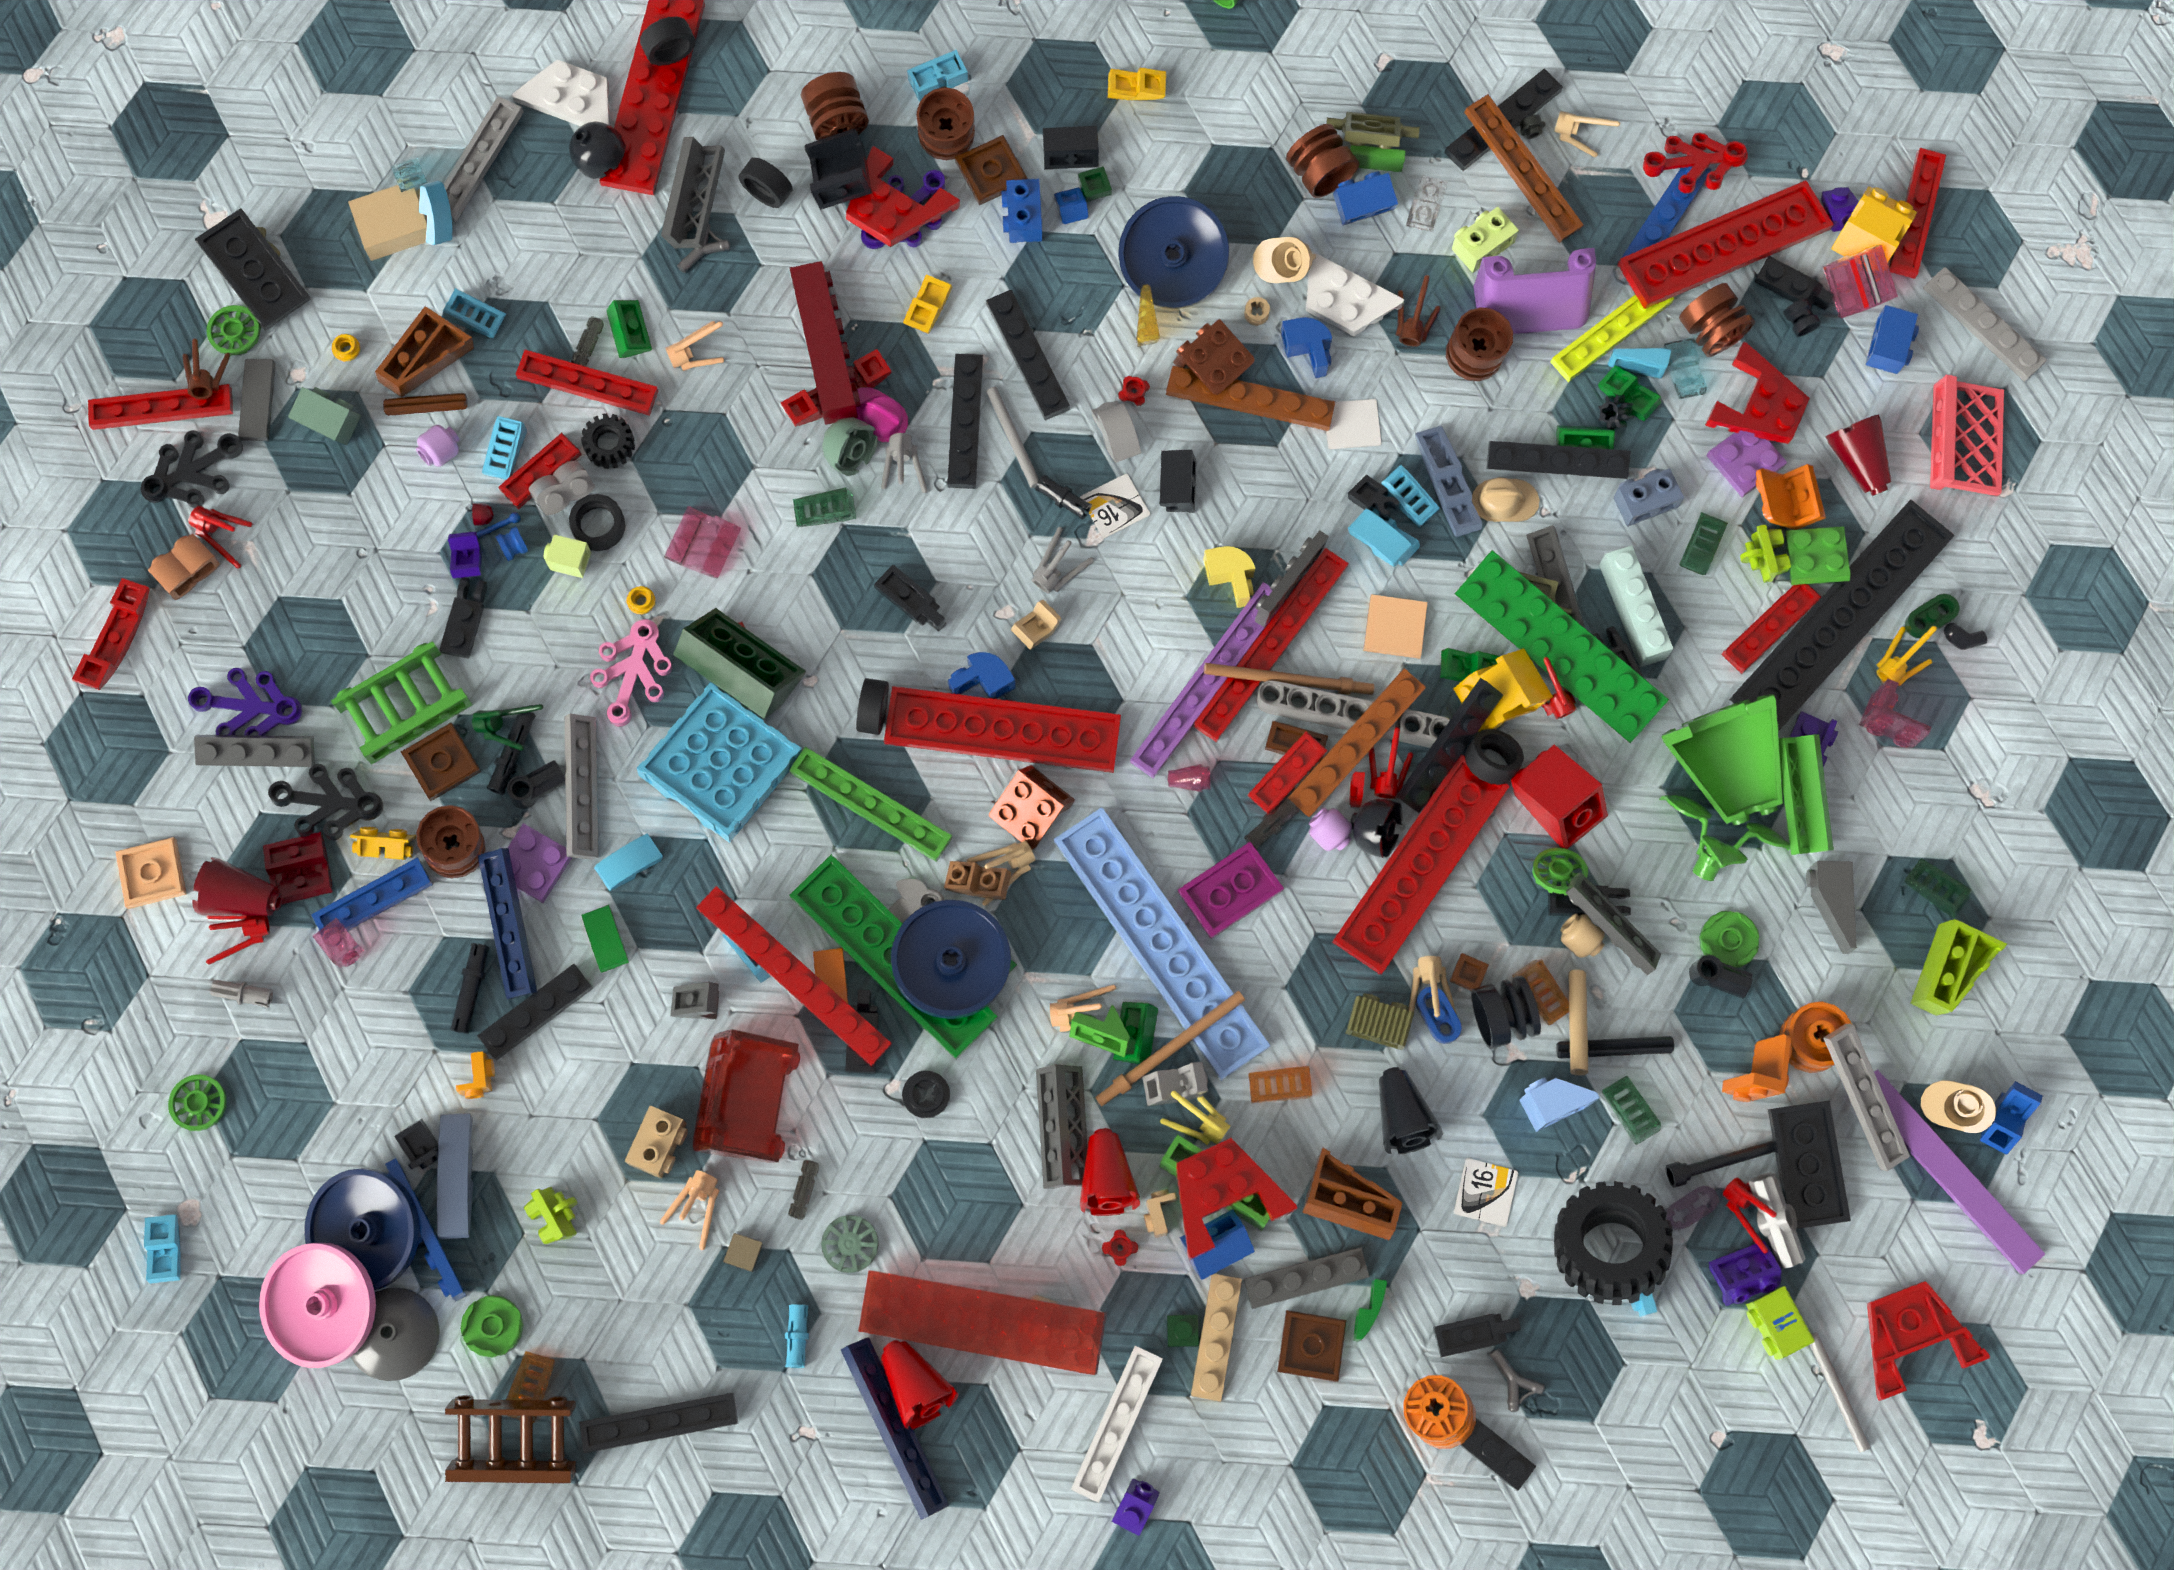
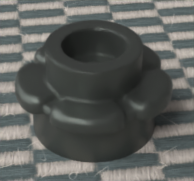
M1540 115L1529 116L1520 121V134L1522 136L1526 135L1528 139L1535 138L1542 134V128L1545 127L1546 123L1541 120Z

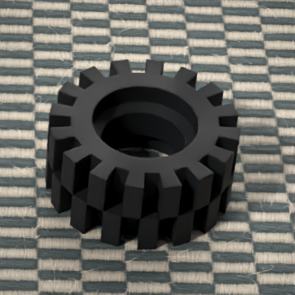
M605 413L602 414L603 419H599L597 415L593 417L595 422L591 423L588 421L586 423L587 429L583 428L582 430L583 437H581L583 449L591 462L593 461L596 466L600 467L602 464L604 469H609V465L612 464L613 468H618V462L621 461L624 465L627 463L626 457H632L631 449L635 450L634 436L629 425L626 424L622 417L618 419L617 415L612 414L611 418H609L608 414ZM605 433H614L619 437V441L616 447L610 450H603L598 446L599 437Z

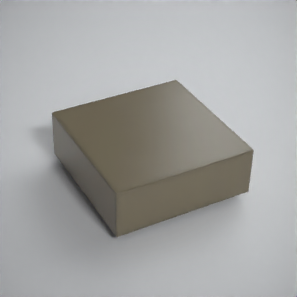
M734 1233L723 1262L753 1272L763 1243Z

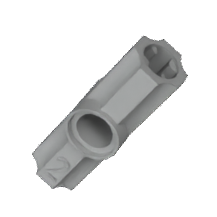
M1770 1172L1751 1178L1748 1182L1753 1196L1777 1213L1776 1217H1771L1760 1208H1758L1757 1212L1758 1227L1765 1237L1768 1236L1777 1263L1783 1268L1803 1263L1806 1258L1796 1233V1214L1790 1204H1786L1776 1174Z

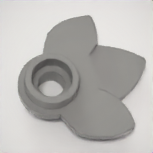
M902 879L896 882L897 889L902 898L898 899L888 910L900 922L904 923L911 914L925 906L928 900L942 901L944 897L937 890L927 889L920 880Z

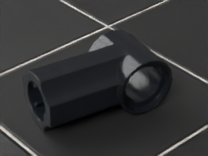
M553 760L525 776L512 778L507 785V791L515 807L527 809L534 805L537 799L565 785V777L556 761ZM518 789H529V792L526 796H515V793Z
M1713 955L1703 956L1689 968V976L1694 984L1710 986L1741 999L1746 997L1753 981V974L1722 963L1719 958ZM1701 964L1710 968L1711 977L1703 975Z

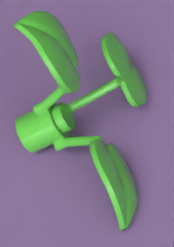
M1665 795L1659 799L1666 800L1682 814L1699 819L1702 823L1699 848L1696 852L1699 858L1692 871L1704 880L1714 881L1720 868L1731 864L1746 863L1748 858L1738 849L1748 838L1757 837L1766 844L1790 850V843L1783 839L1780 834L1767 826L1753 822L1747 823L1746 828L1749 831L1734 846L1724 844L1714 837L1707 836L1708 819L1711 818L1712 814L1704 806L1692 799L1678 795Z

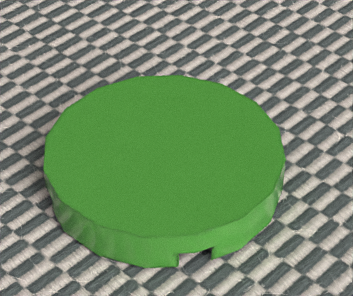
M1721 911L1711 916L1702 926L1699 936L1700 947L1705 956L1713 955L1719 958L1722 963L1739 969L1751 962L1757 954L1759 931L1753 921L1746 915L1739 912Z
M489 1295L474 1301L468 1306L462 1316L460 1329L465 1344L471 1351L480 1356L494 1358L505 1355L516 1347L522 1337L524 1323L522 1314L515 1303L502 1296Z

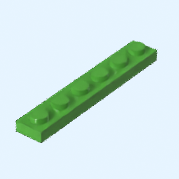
M804 747L789 770L792 775L935 862L939 860L952 840V835L807 747Z

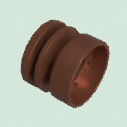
M840 71L827 73L809 81L803 87L800 95L807 115L810 116L809 121L816 140L851 129H856L859 135L867 128L869 119L863 102L860 100V93L854 76Z
M952 88L934 89L926 94L918 104L916 114L920 145L926 153L936 159L946 161L955 159L956 156L967 152L974 141L975 120L972 103L965 94Z
M1332 124L1320 125L1304 134L1292 145L1286 155L1287 162L1294 168L1293 170L1298 176H1303L1302 183L1314 198H1321L1333 193L1339 188L1338 184L1350 180L1359 168V161L1348 146H1343L1344 140L1337 134Z
M1727 283L1716 285L1701 294L1679 316V320L1690 334L1702 331L1698 335L1696 343L1698 346H1703L1702 351L1706 357L1717 355L1735 345L1755 324V320L1751 315H1745L1747 310L1744 306L1732 309L1737 303L1738 298Z
M1479 307L1466 312L1461 316L1446 345V359L1449 367L1456 375L1466 380L1482 381L1492 377L1497 373L1513 343V330L1510 322L1501 313L1490 308Z
M453 805L441 806L428 812L419 823L416 832L417 845L430 869L440 876L451 879L464 877L477 869L479 866L478 855L484 854L486 849L484 837L472 814L461 807ZM456 842L458 843V845H459L458 848L452 847V848L449 850V848H448V845H449V844H450V845H455Z

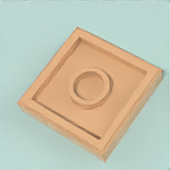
M1371 594L1363 651L1420 659L1427 602Z
M174 837L115 851L126 908L131 909L187 895L177 839Z

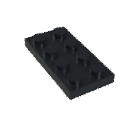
M242 208L195 238L198 246L265 331L311 300L308 293Z
M1830 1101L1768 1109L1781 1190L1786 1204H1790L1795 1211L1797 1218L1796 1229L1851 1221Z

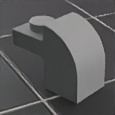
M1118 401L1106 402L1098 408L1091 410L1093 420L1102 431L1106 449L1115 463L1141 454L1134 425L1123 403L1119 404Z
M1203 1062L1190 1063L1178 1069L1155 1071L1142 1077L1148 1106L1179 1102L1171 1095L1172 1091H1176L1187 1100L1202 1097L1203 1093L1208 1092V1077L1204 1071Z

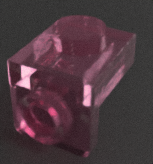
M338 918L332 920L312 936L330 960L339 968L354 964L360 958L359 954L364 951L362 946L355 941Z

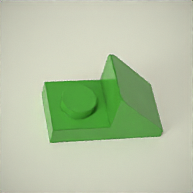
M1111 1005L1104 1022L1092 1015H1084L1079 1012L1075 1013L1071 1022L1069 1037L1125 1057L1130 1036L1114 1005Z

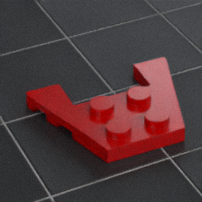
M873 146L867 158L872 193L850 201L846 211V220L889 247H892L918 232L921 226L928 222L934 223L941 219L942 214L949 210L953 212L960 207V199L942 188H939L928 202L922 206L882 181L881 178L893 166L894 158Z
M1743 341L1733 360L1732 366L1757 378L1743 412L1740 413L1717 401L1712 407L1705 425L1711 428H1715L1717 425L1727 427L1728 431L1739 433L1740 430L1754 433V437L1789 444L1795 435L1810 398L1748 343Z
M1232 1138L1176 1163L1189 1260L1215 1249V1245L1202 1220L1213 1213L1258 1193L1272 1222L1298 1209L1289 1196Z
M1926 1281L1867 1303L1878 1401L1907 1391L1894 1360L1935 1343L1949 1339L1961 1368L1990 1359L1989 1353L1978 1345L1972 1338L1973 1335L1969 1330L1959 1323L1952 1315L1950 1308Z

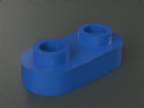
M1426 987L1417 996L1416 1007L1433 1038L1442 1044L1452 1043L1461 1033V1022L1445 993L1439 988L1440 1016L1436 1017L1434 1015V1008H1429L1426 1005V1000L1432 999L1431 987ZM1440 1026H1449L1450 1033H1442L1440 1030Z

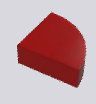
M1354 772L1350 781V807L1361 808L1365 772Z

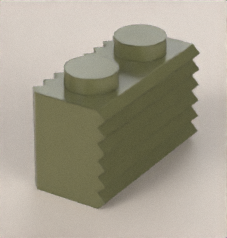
M1364 993L1362 997L1356 996L1345 1034L1403 1050L1414 1012L1408 1011L1409 1007L1402 1003L1392 1002L1391 1005L1380 1003V998L1375 995Z

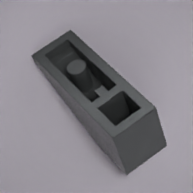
M1816 861L1807 870V887H1811V897L1842 954H1849L1857 948L1853 862Z

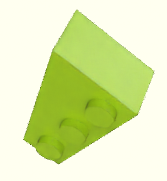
M1956 919L1939 924L1910 1004L1935 1016L1953 1012L1974 986L1973 983L1982 972L1988 969L1991 965L1990 962L2007 944Z

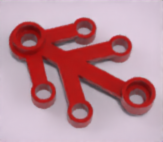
M1701 132L1693 135L1691 145L1683 142L1677 136H1670L1666 139L1665 151L1669 154L1681 152L1687 156L1666 159L1660 152H1649L1644 157L1643 170L1647 176L1657 177L1664 170L1692 167L1686 175L1680 177L1678 189L1681 192L1692 193L1695 190L1697 179L1709 165L1720 163L1715 171L1707 174L1705 186L1708 189L1717 190L1722 185L1723 177L1732 167H1739L1747 162L1748 152L1745 145L1740 142L1732 141L1723 145ZM1707 148L1715 153H1706L1703 150Z

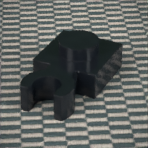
M1367 474L1348 492L1349 500L1363 510L1367 508L1372 512L1374 509H1377L1379 516L1386 521L1390 519V512L1386 508L1392 507L1396 511L1400 509V503L1396 498L1387 497L1388 489Z

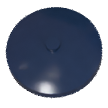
M1181 196L1162 197L1142 206L1128 220L1119 242V264L1130 288L1144 301L1161 308L1181 309L1200 303L1217 289L1228 267L1229 243L1222 223L1204 204Z
M961 900L936 901L916 910L899 928L891 952L893 976L902 995L920 1011L947 1019L967 1017L989 1006L1003 990L1009 976L1011 964L1009 942L999 922L983 908Z
M370 1168L347 1170L327 1180L311 1200L305 1218V1243H331L351 1252L367 1270L374 1290H378L400 1278L408 1269L416 1254L420 1237L417 1208L407 1189L390 1174Z

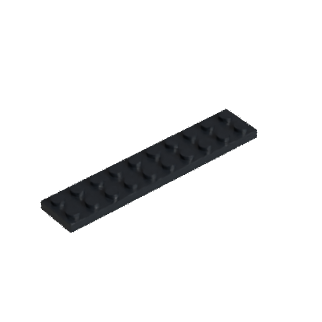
M1910 499L1850 565V581L1835 582L1729 700L1734 704L1748 699L1750 702L1757 701L1759 696L1773 694L1776 699L1779 732L1955 535Z

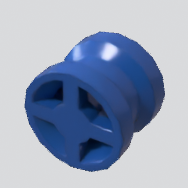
M517 527L512 528L510 533L506 535L499 534L495 536L508 561L513 560L514 556L518 553L525 554L529 552Z

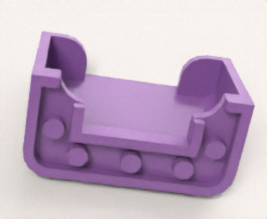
M1586 248L1572 252L1568 259V271L1514 275L1511 262L1503 256L1483 257L1473 286L1476 308H1490L1501 313L1510 322L1513 334L1581 328L1586 324L1590 315L1596 269L1594 248Z

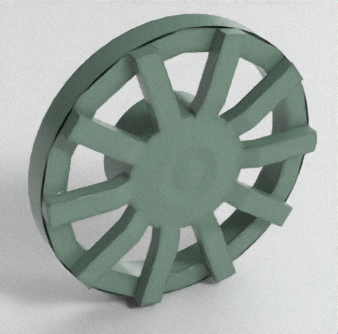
M854 1215L842 1216L832 1221L824 1231L821 1242L822 1252L826 1261L834 1269L844 1273H855L867 1268L875 1259L879 1246L878 1236L873 1226L864 1218ZM849 1220L856 1221L852 1232L848 1228L847 1221ZM841 1222L843 1223L845 1232L843 1234H841L836 1228H834L837 1224ZM862 1223L868 1229L858 1235L857 1231ZM832 1231L839 1239L827 1240L829 1233ZM870 1233L872 1234L874 1243L862 1242L864 1237ZM826 1245H838V1249L828 1254ZM862 1247L873 1248L869 1257L861 1251ZM841 1252L843 1255L839 1264H836L831 1258ZM857 1254L866 1260L859 1266H857L855 1258ZM847 1257H851L852 1268L843 1267Z

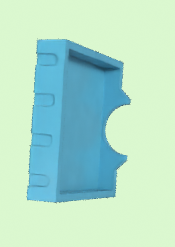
M710 682L701 696H698L688 707L683 717H680L670 728L665 738L661 739L652 749L647 759L640 763L637 767V772L642 779L655 787L666 799L672 798L681 803L699 819L704 827L713 830L730 843L789 773L790 768L802 752V748L794 742L791 743L787 740L786 736L772 726L765 724L764 720L749 709L746 710L738 701L727 693L720 691L716 685Z

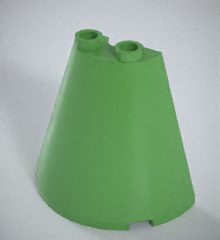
M1773 694L1759 696L1757 701L1750 702L1748 699L1717 709L1683 723V728L1676 730L1672 728L1662 734L1661 737L1665 745L1726 824L1730 822L1733 825L1745 823L1750 820L1749 814L1760 811L1761 815H1767L1777 811V805L1783 804L1776 699Z

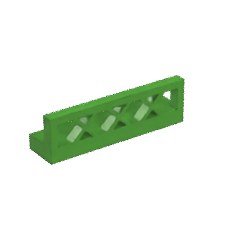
M1819 734L1778 738L1781 779L1791 855L1834 850Z

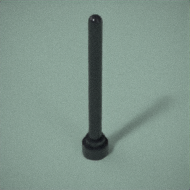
M1773 1140L1689 1165L1686 1163L1681 1164L1679 1161L1666 1165L1668 1181L1673 1188L1686 1185L1692 1176L1775 1153Z

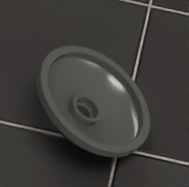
M386 1288L376 1291V1311L372 1329L364 1344L351 1356V1359L362 1372L370 1377L383 1381L403 1380L422 1370L433 1357L439 1341L438 1318L430 1303L414 1291L405 1288ZM387 1327H391L393 1331L389 1338L383 1336V1331Z

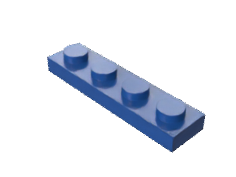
M417 857L311 915L322 937L328 942L433 884L420 859Z

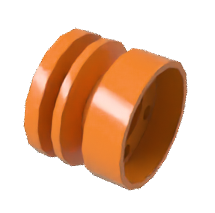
M1428 1375L1417 1380L1407 1391L1403 1402L1404 1417L1409 1428L1426 1444L1438 1449H1452L1463 1444L1472 1434L1476 1424V1409L1469 1395L1454 1380L1442 1375ZM1437 1403L1443 1407L1439 1410L1438 1416L1431 1412L1435 1410V1404Z

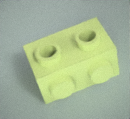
M1496 207L1491 212L1487 210L1480 214L1475 223L1470 227L1464 226L1454 235L1455 240L1452 250L1469 270L1474 273L1480 268L1483 257L1497 256L1514 244L1519 230L1502 210Z

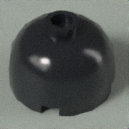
M598 121L588 122L578 128L572 136L569 144L570 157L575 166L586 177L592 179L603 178L607 176L604 172L610 168L615 170L624 157L625 142L622 141V135L612 126Z
M1378 798L1368 801L1359 809L1358 813L1355 812L1350 823L1352 824L1353 836L1357 846L1373 856L1389 857L1399 838V834H1394L1396 824L1402 825L1403 810L1401 804L1392 800Z

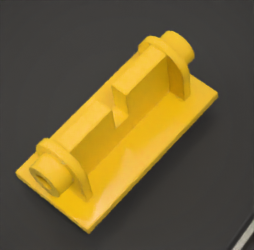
M360 827V830L350 835V838H357V841H354L352 844V852L357 853L361 857L379 858L381 847H385L384 858L406 860L407 857L412 858L413 846L408 845L410 841L416 838V835H409L407 830L390 829L389 833L378 832L376 827Z

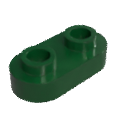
M1949 594L1937 595L1907 616L1905 620L1907 632L1911 636L1920 639L1932 626H1936L1937 630H1939L1957 617L1960 610L1959 603L1956 598ZM1938 607L1943 608L1946 614H1941L1938 611ZM1916 621L1922 623V629L1915 625Z

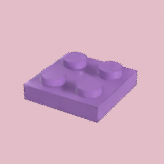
M1741 430L1739 433L1730 435L1708 451L1706 455L1741 497H1744L1756 488V470L1764 468L1778 472L1787 464V461L1769 440L1754 437V433Z
M523 823L508 846L516 888L544 903L572 857H567L566 847Z

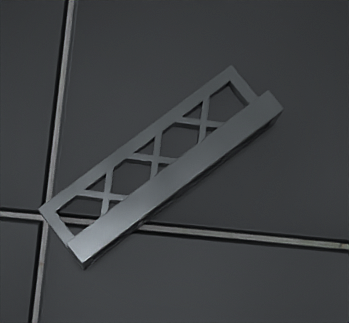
M694 137L683 138L661 236L675 249L703 248L725 153L722 145L702 146ZM714 155L713 161L707 167H704L705 156ZM708 177V185L699 192V183ZM702 201V210L693 217V208ZM696 226L698 229L695 239H686L687 233Z
M1055 1064L1036 1069L1043 1189H1055L1065 1186L1082 1187L1088 1147L1082 1066ZM1065 1073H1072L1073 1087L1071 1090L1066 1085ZM1069 1103L1075 1108V1117L1073 1119L1067 1112V1105ZM1071 1133L1077 1138L1075 1149L1069 1143V1135ZM1073 1163L1079 1168V1179H1072L1071 1165Z

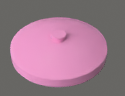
M331 1243L304 1244L284 1253L268 1271L260 1293V1318L264 1332L272 1346L290 1362L308 1368H322L335 1365L355 1354L369 1336L376 1311L374 1287L367 1270L351 1252Z

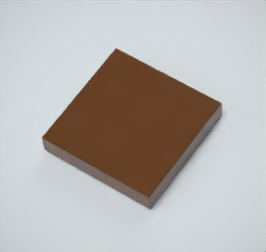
M1004 135L955 157V163L979 206L1001 196V191H1007L1006 180L1028 179Z
M452 722L401 751L430 801L435 800L482 772Z
M1286 1310L1277 1372L1338 1382L1347 1320Z

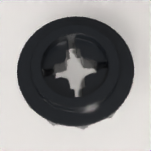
M920 1071L910 1076L904 1084L902 1091L903 1103L911 1114L921 1119L934 1118L941 1112H944L950 1101V1089L946 1080L940 1074L933 1071ZM935 1085L931 1095L936 1103L925 1100L918 1105L921 1094L916 1087L918 1086L927 1091Z

